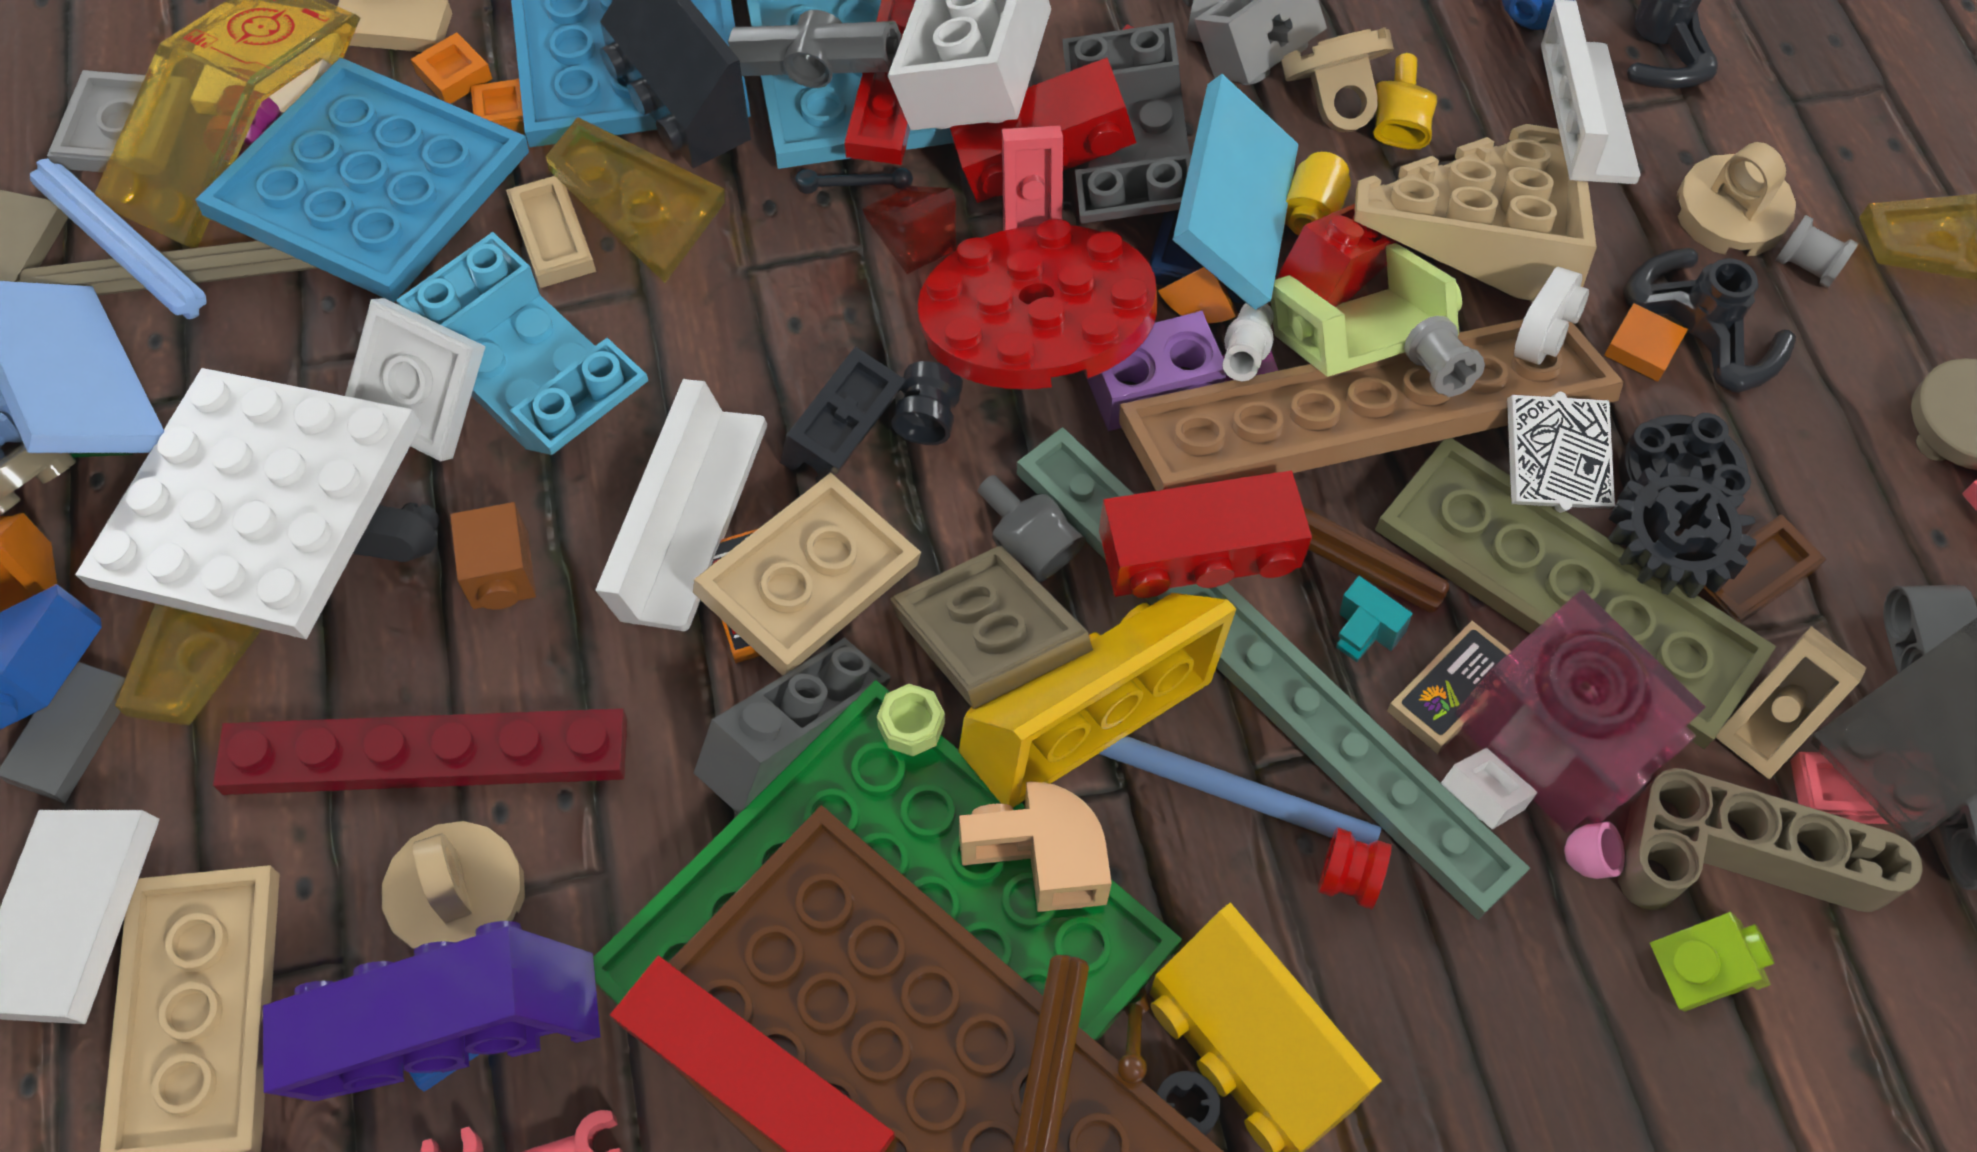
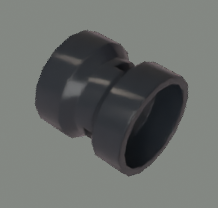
M931 361L912 363L904 372L903 378L906 381L901 389L904 398L900 399L895 405L891 419L892 428L904 439L917 444L939 445L945 443L950 438L954 423V415L950 410L959 403L963 380L943 364Z

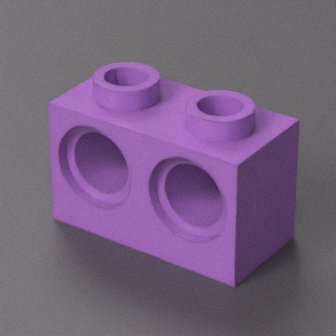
M1199 311L1154 323L1150 334L1134 353L1116 366L1101 374L1087 378L1107 430L1111 431L1122 428L1119 424L1120 404L1225 382L1226 372L1223 369L1224 359L1203 312ZM1178 367H1187L1192 370H1183ZM1128 381L1137 385H1126L1121 382Z

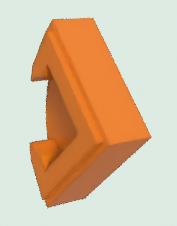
M1205 267L1158 290L1163 300L1182 316L1202 311L1207 323H1217L1230 320L1239 315L1224 283Z

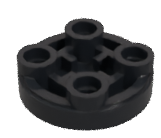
M1701 413L1696 417L1665 415L1640 424L1626 444L1619 463V473L1623 488H1625L1630 480L1637 482L1643 471L1649 467L1660 476L1668 463H1675L1681 476H1688L1695 465L1701 467L1703 473L1702 480L1709 484L1721 476L1726 480L1725 486L1721 491L1726 497L1740 494L1744 497L1750 488L1751 479L1741 449L1728 435V425L1722 418L1712 413ZM1683 524L1680 529H1688L1689 526L1688 524Z

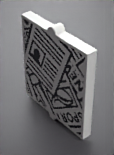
M1558 392L1551 397L1511 395L1508 397L1512 504L1555 506L1556 511L1559 513H1563L1571 507L1598 509L1614 507L1609 400L1567 398L1563 392Z

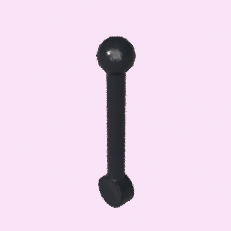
M903 167L896 169L893 173L820 176H817L813 170L805 169L798 172L795 179L797 189L801 193L811 194L818 187L894 185L897 189L904 190L912 185L913 175L910 170Z

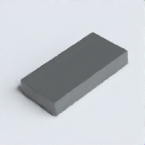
M78 662L49 705L33 714L1 765L0 778L8 784L66 803L134 691L135 686L125 677Z

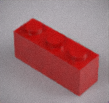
M1107 57L1028 87L1018 119L1006 120L1000 123L984 122L950 127L962 169L977 203L1003 195L1002 129L1060 125L1063 135V171L1101 156L1113 154L1120 149L1137 143L1124 100Z
M1292 470L1103 499L1099 534L1115 597L1133 594L1139 598H1151L1165 593L1170 588L1194 584L1202 588H1214L1228 583L1233 578L1258 574L1264 578L1281 577L1291 573L1296 568L1302 567L1312 539Z

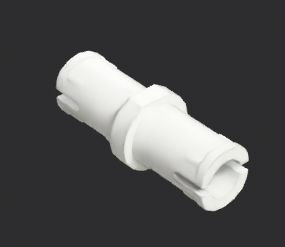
M1245 303L1237 319L1233 320L1227 329L1224 339L1227 351L1223 361V369L1234 380L1249 381L1256 375L1258 368H1260L1262 360L1271 351L1274 340L1271 329L1274 312L1268 304L1255 310Z

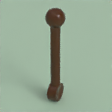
M1142 989L1124 1010L1128 1016L1126 1055L1121 1057L1117 1070L1122 1080L1130 1084L1143 1080L1147 1072L1146 1062L1140 1056L1142 1015L1151 1007V1000L1145 989Z

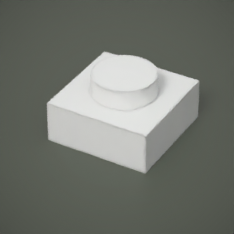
M1488 748L1454 764L1441 782L1469 811L1491 829L1496 828L1524 811L1538 793Z

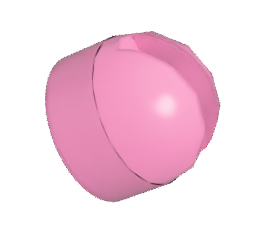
M1612 823L1587 824L1575 829L1567 838L1564 850L1566 861L1581 875L1600 879L1617 877L1622 873L1625 863L1624 845L1618 830Z

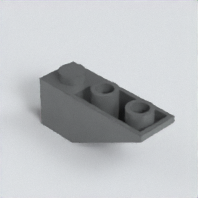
M843 638L712 719L694 774L739 814L875 680L885 687L889 683L891 676L846 638Z

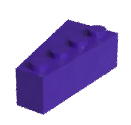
M497 921L479 926L475 930L476 936L459 942L439 941L420 945L414 949V956L397 962L377 961L359 965L353 970L354 976L336 982L314 981L298 985L294 989L293 996L263 1005L264 1093L315 1102L404 1082V1070L412 1073H444L470 1067L469 1053L497 1054L507 1052V1055L515 1057L541 1051L540 1036L553 1033L570 1036L571 1041L574 1043L600 1038L593 953L522 930L520 923Z

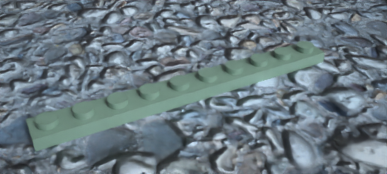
M1062 427L1017 461V475L1037 495H1049L1058 504L1068 522L1105 559L1099 534L1103 499L1133 495V493ZM1229 583L1214 588H1202L1197 584L1170 588L1161 595L1145 598L1151 605L1171 593L1228 599L1237 610L1216 668L1477 920L1498 902L1530 869L1523 860Z

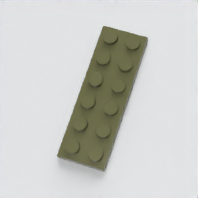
M1452 438L1442 441L1380 517L1375 531L1703 749L1715 739L1777 647L1701 597L1689 598L1680 584H1677L1669 595L1661 593V580L1654 576L1647 582L1640 583L1637 581V578L1642 568L1636 562L1630 565H1621L1618 561L1626 549L1618 544L1610 543L1607 537L1568 512L1559 513L1556 511L1555 506L1512 504L1510 475Z

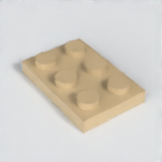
M829 473L696 577L692 593L783 676L798 667L915 568L921 551L836 476Z

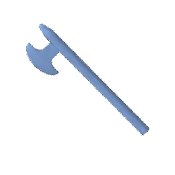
M1128 736L1099 753L1108 758L1331 838L1338 827L1351 831L1355 840L1370 844L1378 840L1381 832L1380 826Z

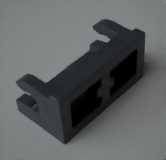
M855 346L787 433L780 463L793 472L803 462L807 463L818 474L815 478L816 483L829 473L833 475L838 474L902 389L906 379Z

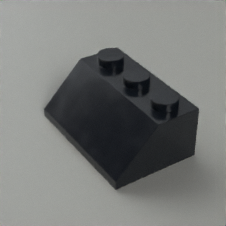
M613 0L600 20L605 46L600 48L601 58L608 72L615 80L622 77L626 82L628 92L637 110L643 116L650 113L654 118L658 133L670 152L678 150L692 169L751 140L740 60L691 0Z

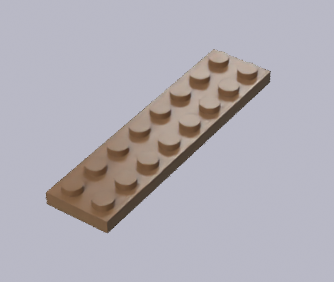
M1524 319L1459 333L1458 339L1465 346L1477 350L1483 356L1485 362L1483 374L1469 390L1460 395L1447 397L1436 392L1430 382L1431 374L1424 366L1413 363L1407 357L1406 352L1329 377L1312 364L1256 375L1249 381L1232 380L1120 404L1119 424L1155 490L1159 491L1290 470L1296 473L1507 426V398L1511 395L1551 397L1558 392H1563L1567 398L1615 402L1619 400L1624 381L1572 322H1569L1565 340L1556 357L1547 354L1539 365L1515 357V344Z

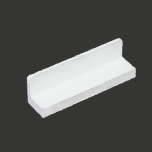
M1554 0L1541 43V50L1569 179L1636 184L1640 177V171L1608 46L1605 43L1586 42L1577 1Z
M682 380L595 590L620 622L686 631L690 628L700 599L692 593L694 579L708 569L713 562L720 541L726 535L767 428V422L761 415L723 412L705 381Z

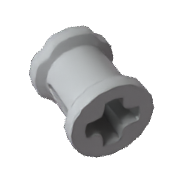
M1805 215L1775 261L1781 264L1790 261L1819 277V285L1827 289L1843 269L1858 243L1852 239L1844 243L1813 226V218Z
M1434 316L1425 319L1411 330L1406 339L1404 349L1407 357L1416 365L1426 368L1431 374L1430 382L1432 387L1440 394H1444L1447 397L1460 395L1469 390L1483 374L1485 366L1483 356L1477 350L1465 346L1458 339L1456 325L1445 316Z

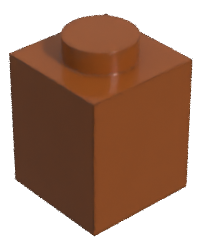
M515 502L450 514L457 580L472 609L483 607L492 610L505 609L515 605L520 600L536 597L528 531Z

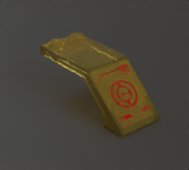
M227 0L165 39L157 48L95 191V195L114 212L183 245L198 248L210 219L202 215L195 199L237 159L261 102L321 60L333 65L340 57L344 58L361 18L324 0Z

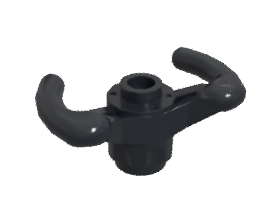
M1641 0L1634 16V26L1637 31L1649 42L1669 44L1687 67L1663 68L1637 62L1632 64L1627 70V76L1630 81L1652 88L1679 89L1694 87L1715 77L1718 70L1717 57L1712 52L1700 28L1698 7L1702 0Z
M1687 247L1665 251L1645 261L1632 273L1623 288V296L1628 305L1632 307L1633 303L1655 314H1668L1681 322L1688 329L1687 331L1699 338L1712 353L1713 377L1716 383L1726 390L1740 393L1757 388L1777 376L1790 360L1796 336L1790 330L1784 329L1775 333L1769 350L1760 361L1754 365H1744V317L1754 304V295L1759 287L1757 275L1748 264L1732 258L1721 259L1714 264L1710 263L1701 271L1697 280L1653 284L1661 276L1672 271L1692 268L1697 264L1699 259L1698 252L1693 248Z

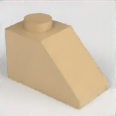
M1811 626L1727 720L1716 738L1770 779L1861 681L1866 667Z

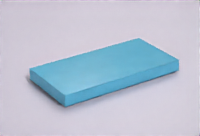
M1221 74L1207 84L1173 241L1256 310L1270 302L1272 298L1288 207L1286 199L1292 183L1298 143L1228 78Z

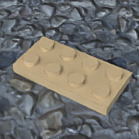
M271 865L138 879L124 918L100 1152H261L265 1102L263 1085V1005L271 1003L280 878V874Z

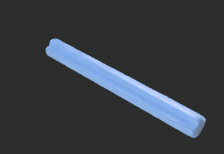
M48 158L37 161V169L30 173V181L39 191L173 314L183 315L187 319L199 316V308L207 303L205 293L62 164H54Z

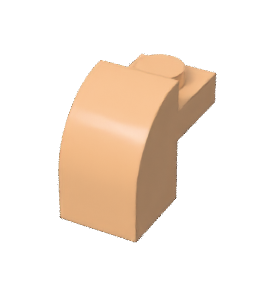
M1026 782L1025 809L1013 810V807L1007 804H988L974 809L971 815L959 816L962 865L1031 859L1037 912L1107 905L1112 882L1104 832L1092 809L1077 795L1053 784Z

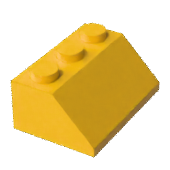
M1231 902L1221 909L1155 976L1149 993L1155 1000L1151 1003V1009L1155 1017L1172 1037L1178 1039L1183 1035L1201 1057L1197 1061L1201 1074L1209 1079L1219 1095L1225 1097L1230 1093L1249 1116L1244 1120L1248 1132L1265 1152L1307 1151L1352 1113L1382 1081Z

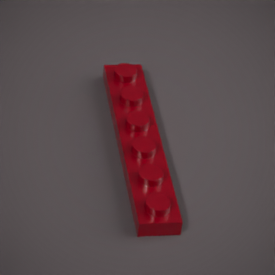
M623 708L222 723L213 786L222 795L625 780L627 716Z

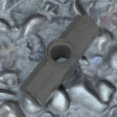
M809 10L800 15L797 25L733 27L728 44L740 60L742 76L788 75L793 81L805 87L821 88L830 83L833 73L889 72L902 35L896 21L842 23L837 17L828 12Z

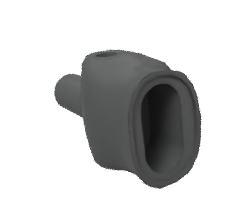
M996 475L988 477L979 486L977 492L1002 517L992 534L997 547L1002 546L1016 561L1024 565L1036 581L1043 582L1071 561L1085 545L1086 538L1068 522L1058 504L1049 495L1038 494L1021 502Z

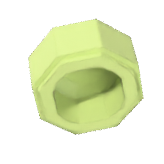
M907 684L886 693L877 714V723L889 749L915 756L937 745L945 724V712L934 691Z

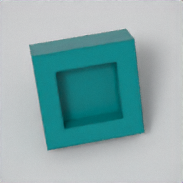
M1358 576L1343 595L1339 615L1348 620V622L1339 633L1338 637L1341 639L1337 643L1336 648L1355 662L1359 661L1375 640L1392 651L1407 632L1413 613L1361 576Z

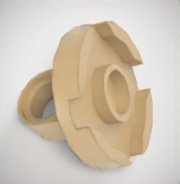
M1754 142L1748 144L1736 154L1713 155L1696 163L1685 176L1677 191L1676 199H1679L1681 211L1678 215L1681 226L1694 241L1713 252L1726 254L1729 248L1749 250L1747 256H1757L1774 248L1792 224L1796 208V201L1790 185L1784 180L1786 167L1781 155L1766 143Z

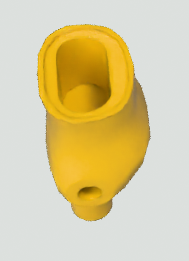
M1404 53L1396 58L1394 81H1380L1375 86L1378 106L1375 112L1374 137L1386 145L1403 149H1421L1429 145L1432 139V118L1437 105V95L1434 92L1416 85L1417 57L1413 54Z

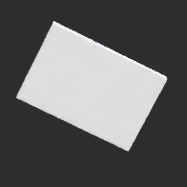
M143 810L38 811L0 907V1019L86 1024L157 829L159 818Z

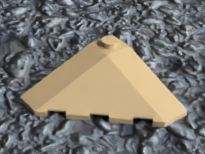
M1525 124L1511 130L1510 142L1507 144L1494 146L1495 141L1486 137L1457 147L1456 160L1446 165H1438L1439 160L1430 156L1401 166L1398 175L1400 179L1393 183L1380 185L1381 179L1374 175L1359 180L1357 184L1354 221L1509 295L1529 300L1532 303L1556 267L1581 273V287H1583L1597 248L1588 181L1569 179L1561 137L1557 128Z

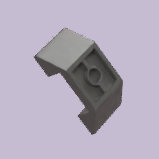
M1174 23L1063 39L1066 73L1106 57L1108 58L1137 142L1113 154L1101 156L1077 165L1075 172L1081 224L1179 210L1191 154L1189 153Z

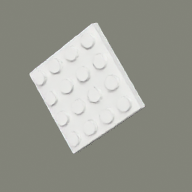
M201 368L166 425L165 432L159 438L158 443L152 448L75 575L90 588L307 639L422 423L414 411L408 408Z

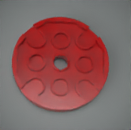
M1050 219L1039 225L1018 227L993 233L982 238L975 237L962 241L958 245L957 250L938 264L924 282L918 299V316L922 333L928 343L929 352L940 364L949 367L952 373L979 384L1005 389L1051 388V378L1084 370L1087 378H1091L1124 361L1141 346L1150 334L1157 316L1156 280L1146 258L1133 246L1123 241L1119 234L1109 231L1102 232L1081 226H1072L1063 219Z

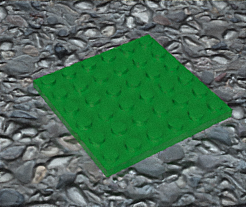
M875 680L625 925L593 959L596 986L613 1003L618 1005L658 955L669 962L821 805L1042 996L1044 994L1050 959L1054 955H1068L1086 961L1089 971L1078 1027L1096 1042L1179 948L1182 938L1112 879L1107 905L1037 912L1031 859L962 865L959 816L971 815L974 809L983 805L1001 803L961 756L959 750L942 735H940L935 747L915 756L889 749L878 728L877 714L886 693L890 691ZM1019 803L1013 807V810L1025 809V805Z

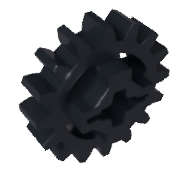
M1668 463L1660 476L1650 467L1645 469L1637 482L1630 480L1617 498V504L1609 514V520L1617 524L1609 536L1610 543L1626 545L1627 547L1618 561L1621 565H1630L1636 562L1642 568L1637 578V581L1642 584L1650 580L1652 576L1660 579L1661 593L1669 595L1677 584L1683 585L1684 591L1689 598H1696L1704 586L1713 593L1720 591L1729 579L1734 580L1748 563L1746 557L1754 549L1757 540L1746 535L1756 523L1755 518L1748 515H1738L1737 509L1745 500L1742 494L1726 497L1721 492L1726 480L1720 476L1709 484L1702 480V468L1696 465L1688 476H1681L1675 463ZM1683 524H1688V529H1685L1680 536L1674 534Z

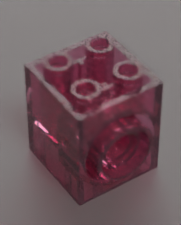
M1581 589L1495 665L1454 714L1464 722L1461 728L1482 749L1488 748L1538 792L1533 800L1568 833L1585 818L1592 824L1601 823L1618 806L1621 807L1651 779L1650 776L1661 765L1669 762L1696 737L1687 725L1706 706Z

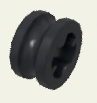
M1181 1071L1171 1074L1161 1083L1156 1094L1164 1101L1167 1100V1096L1172 1092L1180 1098L1187 1096L1190 1091L1197 1094L1202 1100L1197 1108V1112H1205V1118L1200 1123L1191 1117L1186 1120L1206 1136L1214 1127L1220 1114V1098L1216 1088L1208 1078L1197 1072ZM1168 1103L1172 1108L1175 1107L1174 1103Z

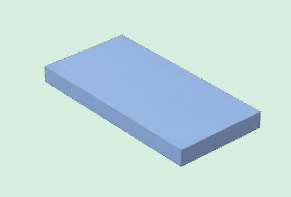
M0 281V390L27 452L150 453L165 431L93 286Z

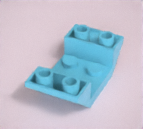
M494 232L396 300L398 305L485 346L471 396L527 450L550 455L554 454L649 381L647 374L611 340L605 338L596 346L593 345L540 295L531 267Z

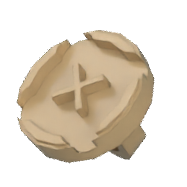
M1383 27L1378 31L1367 29L1318 42L1317 46L1312 47L1313 53L1301 56L1300 52L1296 50L1283 56L1281 62L1286 81L1311 77L1318 110L1323 122L1338 132H1353L1367 125L1374 117L1378 106L1370 60L1392 52L1394 48L1390 30ZM1349 88L1359 95L1361 110L1356 118L1347 119L1337 113L1334 99L1340 89Z
M465 821L438 824L412 837L392 858L382 882V911L392 932L413 950L420 945L431 942H459L476 936L475 930L481 925L497 921H512L516 911L520 912L525 898L524 871L508 842L486 826Z

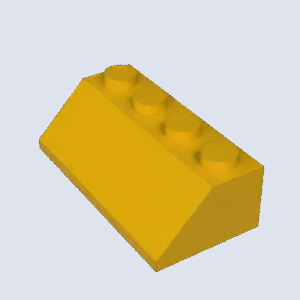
M1171 593L1151 606L1148 603L1136 606L1123 618L1119 625L1102 635L1099 633L1089 634L1092 651L975 709L971 707L963 720L959 753L1001 804L1015 807L1025 800L1026 782L1053 783L1210 684L1237 609L1228 599Z

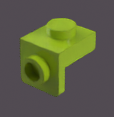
M1731 912L1650 942L1677 1006L1681 1011L1685 1012L1750 987L1758 990L1771 985L1764 968L1775 964L1759 928L1756 924L1744 928L1741 920Z

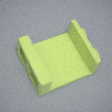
M1394 243L1386 246L1389 289L1339 304L1337 307L1328 303L1290 275L1276 279L1271 298V308L1274 312V335L1329 377L1404 353L1405 342L1411 330L1420 322L1430 317L1445 316L1456 325L1459 335L1458 311L1462 307V296L1455 278L1401 245Z

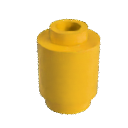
M1316 152L1298 165L1286 199L1288 207L1285 224L1295 234L1300 235L1306 224L1343 208L1351 186L1349 167L1341 157L1330 152Z

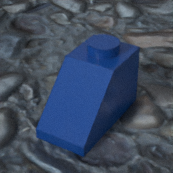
M57 584L0 612V730L47 707L102 628L101 618Z

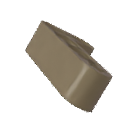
M1673 768L1659 774L1634 800L1630 808L1623 841L1625 863L1622 873L1618 876V884L1622 893L1631 903L1642 909L1658 910L1666 908L1696 882L1701 874L1703 863L1852 910L1873 912L1882 909L1919 882L1923 870L1922 860L1916 848L1905 838L1895 833L1690 770ZM1659 800L1671 803L1678 810L1681 818L1668 814L1663 809ZM1728 820L1738 824L1745 831L1748 839L1738 836L1731 829ZM1797 841L1806 845L1812 851L1815 861L1808 858L1800 850ZM1648 860L1660 863L1667 870L1670 881L1658 877L1651 870Z

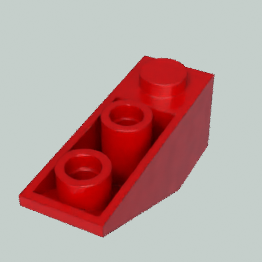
M1354 203L1306 224L1276 279L1290 275L1328 303L1337 307L1353 297L1387 265V245L1397 243L1404 248L1407 246L1354 221Z

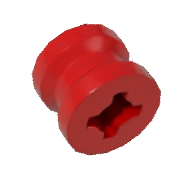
M1337 827L1325 857L1317 892L1331 897L1341 892L1353 896L1357 905L1372 910L1383 886L1392 845L1379 840L1366 844L1355 840L1351 831Z

